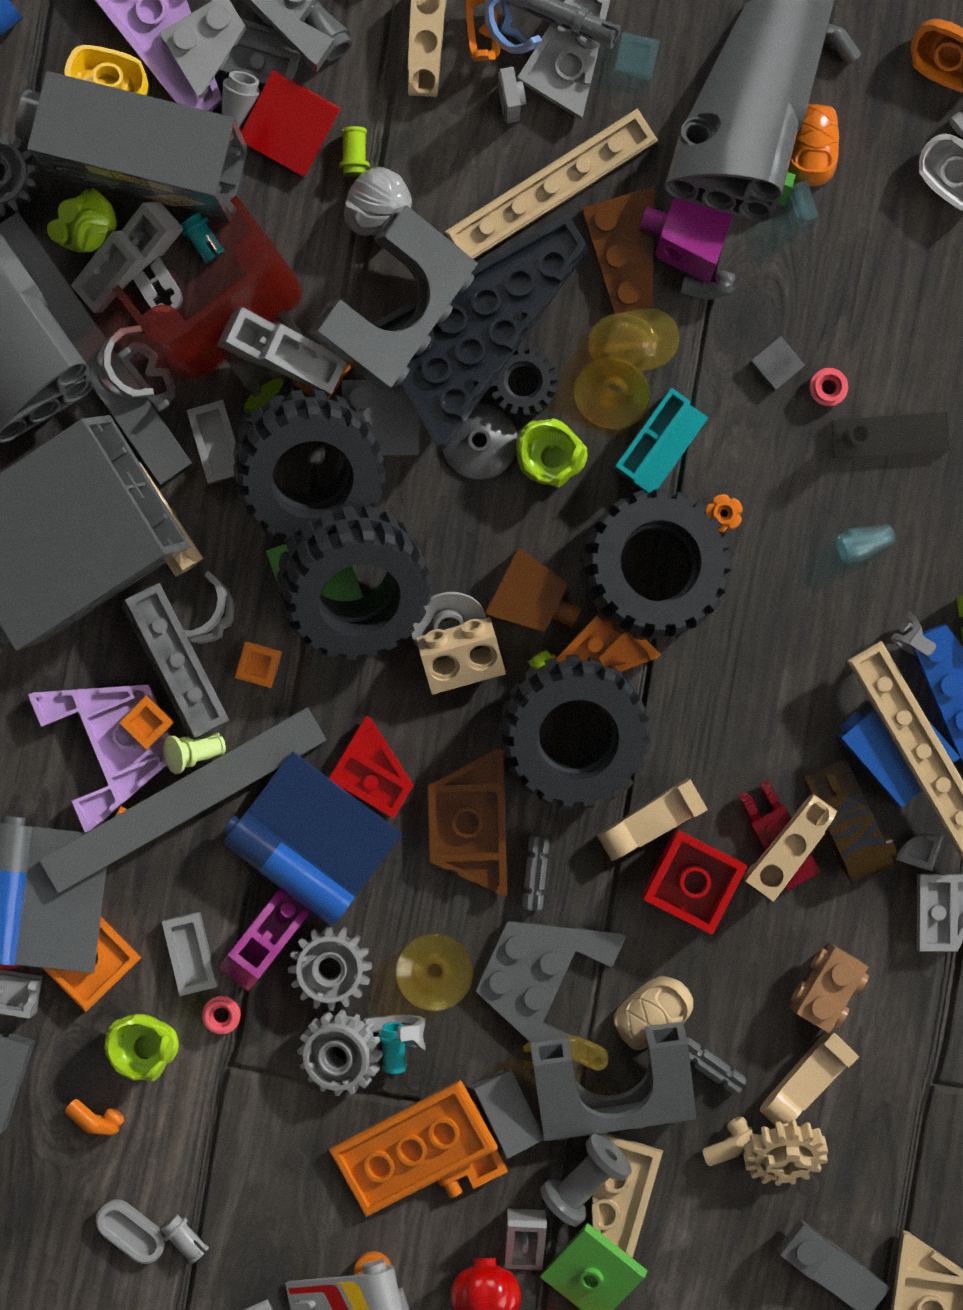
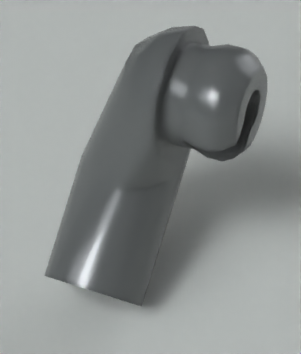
M828 23L824 42L834 47L846 65L851 64L860 57V50L844 28Z

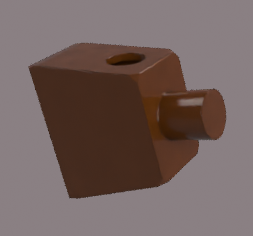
M518 548L485 614L545 632L551 619L572 629L582 608L562 599L568 587L566 581L528 553Z

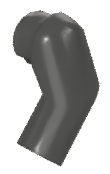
M718 270L715 273L714 282L710 281L709 284L695 277L684 275L680 294L705 300L729 296L735 289L732 286L736 277L734 273Z

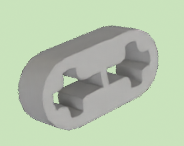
M159 256L150 265L156 277L149 280L145 272L141 271L133 280L148 305L157 314L170 316L180 309L183 303V296L180 288ZM158 283L161 284L166 292L173 290L175 293L170 298L172 304L169 307H166L163 303L158 305L155 303L159 298V294L154 286Z

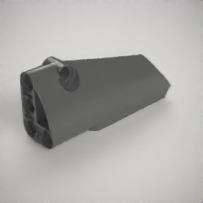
M751 0L744 5L687 120L683 123L679 132L665 182V190L669 195L751 221L765 222L773 217L782 196L796 136L800 132L807 111L834 0Z
M1 233L0 443H5L15 439L83 398L92 389L93 381L88 365L47 308V302L40 289Z

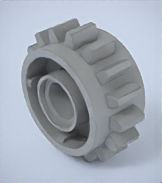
M327 925L325 933L321 935L314 928L311 930L312 940L308 941L303 937L299 939L298 943L303 948L302 952L298 950H292L290 956L297 960V964L291 965L288 968L289 973L297 974V978L291 985L293 988L301 986L303 993L300 998L302 1000L307 999L309 996L313 998L314 1008H318L321 1002L328 1004L329 1010H334L336 1002L339 1001L345 1007H348L351 994L357 998H360L363 994L358 985H369L370 978L363 975V971L372 969V963L363 960V957L369 953L368 947L359 949L357 944L360 936L356 935L352 939L346 936L347 928L345 927L339 933H333V928ZM326 958L337 960L341 966L340 974L335 977L325 976L320 970V962Z
M341 1010L335 1017L328 1011L321 1017V1021L316 1018L308 1025L310 1030H306L300 1037L306 1044H303L297 1050V1054L303 1056V1063L300 1065V1068L306 1069L309 1074L308 1081L310 1083L314 1081L320 1085L322 1092L329 1089L334 1091L335 1096H339L346 1089L352 1095L359 1089V1085L365 1088L372 1081L370 1076H375L380 1069L374 1062H378L381 1059L383 1052L377 1050L380 1037H374L371 1031L373 1027L371 1023L366 1025L360 1021V1015L356 1014L354 1017L347 1016L345 1010ZM334 1047L344 1050L347 1059L338 1057L334 1052Z

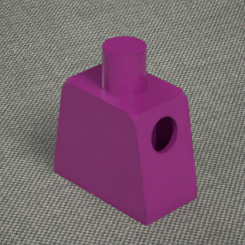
M674 197L669 213L646 207L640 229L660 235L655 252L658 259L710 284L733 214Z

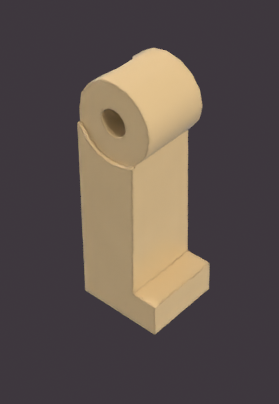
M411 0L408 51L409 96L437 97L447 0Z
M686 778L599 833L597 837L610 860L613 861L637 847H641L692 817H697L708 809L691 779Z
M810 795L756 863H753L745 872V881L774 902L823 837L825 830L834 819L837 811L816 795Z
M832 1030L830 1033L825 1031L766 1098L760 1107V1112L774 1125L779 1121L782 1124H789L792 1120H796L801 1112L805 1111L846 1067L849 1068L859 1056Z

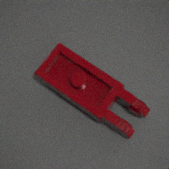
M767 780L759 785L764 798L768 800L772 808L770 812L760 816L751 795H748L746 791L739 795L751 819L750 825L764 850L770 846L792 819L785 805H781ZM811 853L785 886L786 890H790L821 872Z

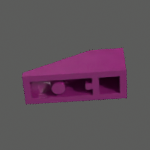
M280 888L218 968L249 991L311 911Z

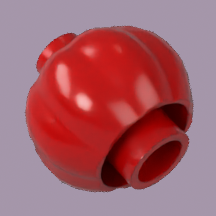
M496 1258L473 1259V1266L458 1274L450 1290V1304L453 1310H518L521 1303V1290L516 1277L510 1271L496 1266Z

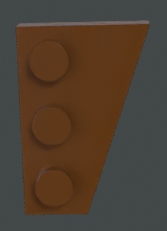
M655 186L596 203L581 210L615 319L652 308L654 233L640 229V224L646 207L653 209L655 207Z

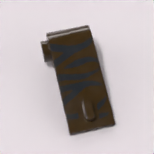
M847 759L804 776L811 794L816 795L837 811L834 819L828 826V830L835 843L839 861L850 883L893 866L892 858L898 856L896 847L889 835L883 837Z

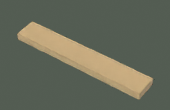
M637 108L445 231V235L451 242L475 260L658 142V139Z
M879 641L848 659L847 662L963 860V780L882 641Z

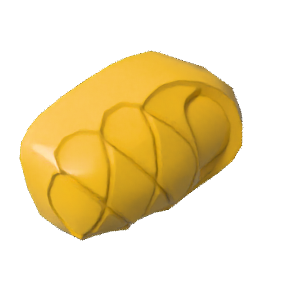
M81 45L73 49L67 59L64 69V75L146 96L148 94V80L142 63L139 59L129 54L99 46Z

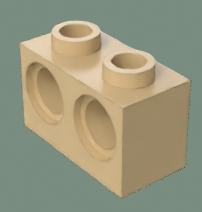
M490 617L471 619L463 625L445 630H432L426 635L416 637L432 695L506 674ZM477 646H484L480 649H474ZM447 656L444 659L437 660L438 657Z

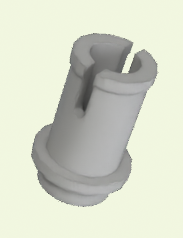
M176 1214L161 1228V1232L164 1234L163 1239L165 1241L170 1240L188 1262L193 1264L204 1255L203 1252H206L209 1247L186 1224L188 1221L186 1217L181 1219Z

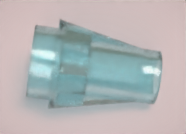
M888 523L880 526L847 528L843 530L842 534L835 537L836 549L841 561L844 564L852 563L854 565L863 562L887 547L895 545L896 542L894 531Z

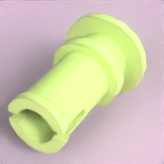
M219 733L195 739L190 737H181L179 739L176 736H168L163 744L165 762L174 774L182 773L185 767H192L197 761L221 757L226 751L225 741Z

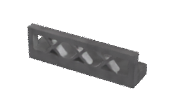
M158 583L125 599L122 607L188 737L195 739L229 721L161 584Z

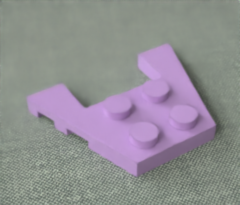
M150 684L34 692L28 694L41 727L79 712L108 782L107 787L72 801L85 833L93 830L167 766L164 759L163 744L165 739L171 736L169 729L146 750L119 723L146 695L158 704Z

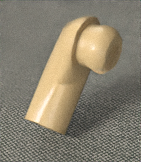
M737 1117L729 1121L727 1129L731 1135L725 1141L703 1149V1155L708 1166L716 1165L740 1155L744 1149V1144L750 1141V1135L752 1134V1127H748L747 1120L744 1117Z

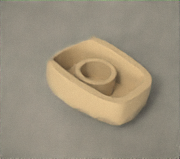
M659 976L638 988L617 1008L613 1019L614 1026L622 1039L632 1049L647 1048L645 1027L682 1021L684 1024L693 1010V997L681 981Z

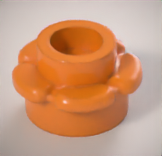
M726 494L717 495L712 499V503L706 506L705 514L710 520L716 517L722 525L717 529L718 532H725L727 529L734 530L742 521L740 516L742 506L736 498L731 499ZM722 510H726L728 512V515L726 517L721 516Z

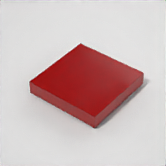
M273 70L241 133L248 146L305 177L331 130L341 107Z

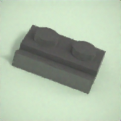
M241 18L246 31L238 44L233 46L228 60L221 71L218 70V72L229 75L232 71L246 72L255 76L259 80V85L265 86L273 70L294 80L300 61V54L296 50L292 51L284 42V37L275 28Z

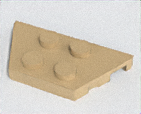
M901 1230L891 1310H963V1269L908 1231Z

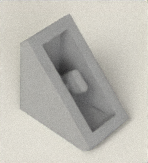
M507 1208L504 1268L543 1269L547 1230L545 1210Z

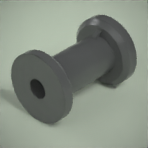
M593 1134L586 1141L588 1156L563 1181L548 1179L540 1188L542 1198L549 1209L559 1219L571 1226H578L585 1220L586 1210L584 1203L609 1178L623 1181L632 1172L631 1165L624 1153L603 1135Z

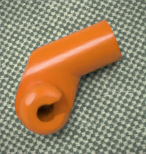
M79 1099L73 1100L65 1109V1114L86 1133L112 1136L119 1132L118 1127L124 1122V1116L116 1109H107L104 1116L96 1115Z

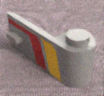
M383 1259L364 1263L362 1265L363 1270L352 1276L293 1280L285 1283L291 1310H403L394 1266L386 1265Z

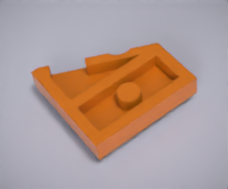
M596 615L561 652L556 661H566V655H578L579 659L584 661L592 657L599 659L602 665L606 667L611 665L622 672L655 660L661 654L647 640L634 639L633 634L628 632L621 634L612 629L614 624L608 620L603 622Z

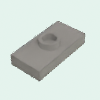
M514 67L500 69V72H498V92L504 122L520 121L521 105L526 104L523 82H516Z

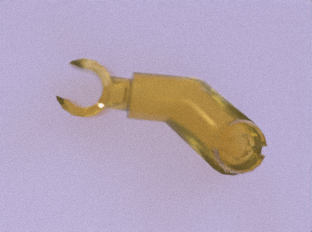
M575 1035L560 1038L569 1039L572 1060L595 1071L603 1070L608 1065V1053L602 1046ZM529 1042L526 1045H524L523 1051L530 1052V1043L534 1042ZM533 1060L523 1061L525 1067L534 1068Z

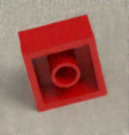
M675 828L641 897L643 900L713 935L747 865Z

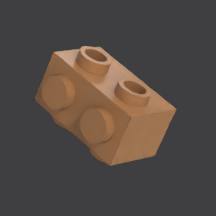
M829 942L826 949L821 948L811 964L813 971L806 982H800L791 998V1001L794 1002L791 1008L796 1014L828 1033L831 1032L834 1026L839 1028L849 1012V1008L846 1007L853 993L858 995L863 990L869 978V975L866 974L869 967L865 963Z

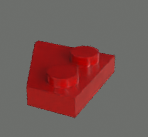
M368 716L364 718L329 777L343 789L392 818H395L414 786L377 726Z

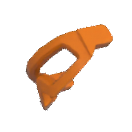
M466 0L465 3L469 48L474 62L495 60L500 54V47L491 37L486 23L481 26L479 32L492 39V48L490 51L487 49L477 50L473 7L485 3V0ZM494 6V16L496 23L498 24V13L496 7Z

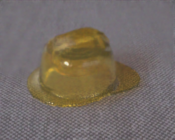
M640 309L616 313L602 318L594 325L589 336L588 349L592 360L599 368L611 374L645 371L665 365L674 357L679 346L680 333L676 322L667 313L658 309Z

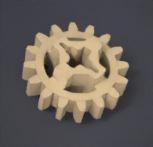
M792 1120L789 1124H782L779 1121L775 1123V1128L771 1130L763 1126L761 1127V1135L751 1134V1143L744 1144L745 1153L743 1155L746 1170H750L752 1178L760 1177L763 1184L770 1180H775L776 1186L789 1182L796 1184V1178L799 1177L808 1180L810 1179L809 1172H820V1164L828 1162L825 1136H822L819 1128L811 1129V1125L808 1122L799 1127L796 1124V1120Z

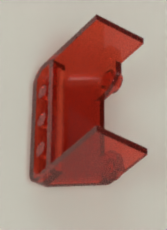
M234 196L230 201L236 212L251 230V233L241 240L236 252L237 260L247 275L190 319L185 321L179 312L169 305H157L145 314H142L119 285L112 289L174 370L182 378L189 381L203 379L235 355L217 345L233 310L243 307L275 324L293 311L300 304L303 297V289L299 280L237 196Z

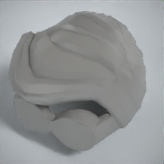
M373 167L363 172L350 187L344 210L345 222L358 235L376 236L395 209L406 205L411 208V194L399 174L384 167Z

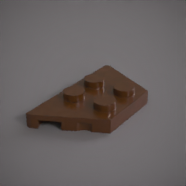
M496 748L428 785L430 863L456 873L460 877L486 887L501 896H507L503 748Z

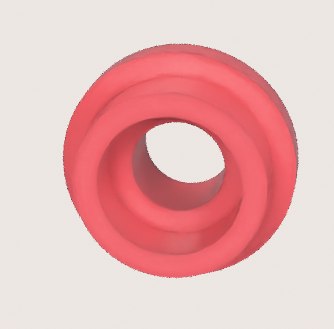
M821 369L810 381V394L820 405H837L847 395L848 381L844 374L837 369ZM824 381H831L834 384L835 391L833 394L823 392L822 383Z
M228 996L213 997L205 1004L202 1011L204 1025L215 1034H227L233 1031L241 1017L238 1004ZM218 1008L226 1009L229 1013L228 1019L219 1021L215 1017V1010Z

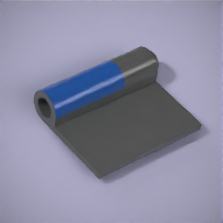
M2 816V823H0V965H24L94 973L107 867L65 891L58 893L39 860L86 833L25 826L26 818Z

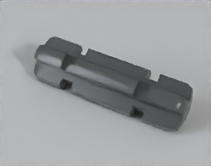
M533 835L529 838L528 852H530V857H527L524 888L527 889L526 892H523L522 900L523 909L540 911L543 908L544 895L541 894V891L545 890L548 861L545 858V854H548L550 842L545 836Z
M687 1038L690 1062L694 1063V1067L716 1083H723V1087L733 1095L739 1094L746 1084V1078L736 1070L731 1071L729 1065L708 1050H701V1046L697 1042Z

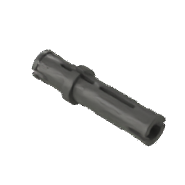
M506 0V4L522 9L571 31V35L578 39L582 36L609 49L613 48L620 33V25L591 14V10L583 6L579 9L561 0Z

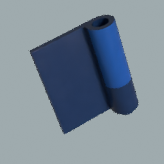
M294 751L290 753L243 817L239 819L234 815L220 833L226 838L222 843L223 846L331 927L337 923L358 892L402 836L399 830Z

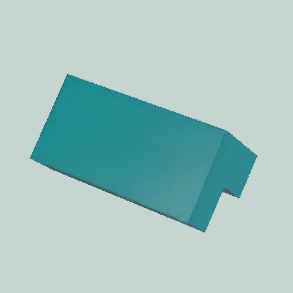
M671 388L613 470L642 491L644 490L645 493H651L654 489L660 487L708 417L691 406L690 400Z

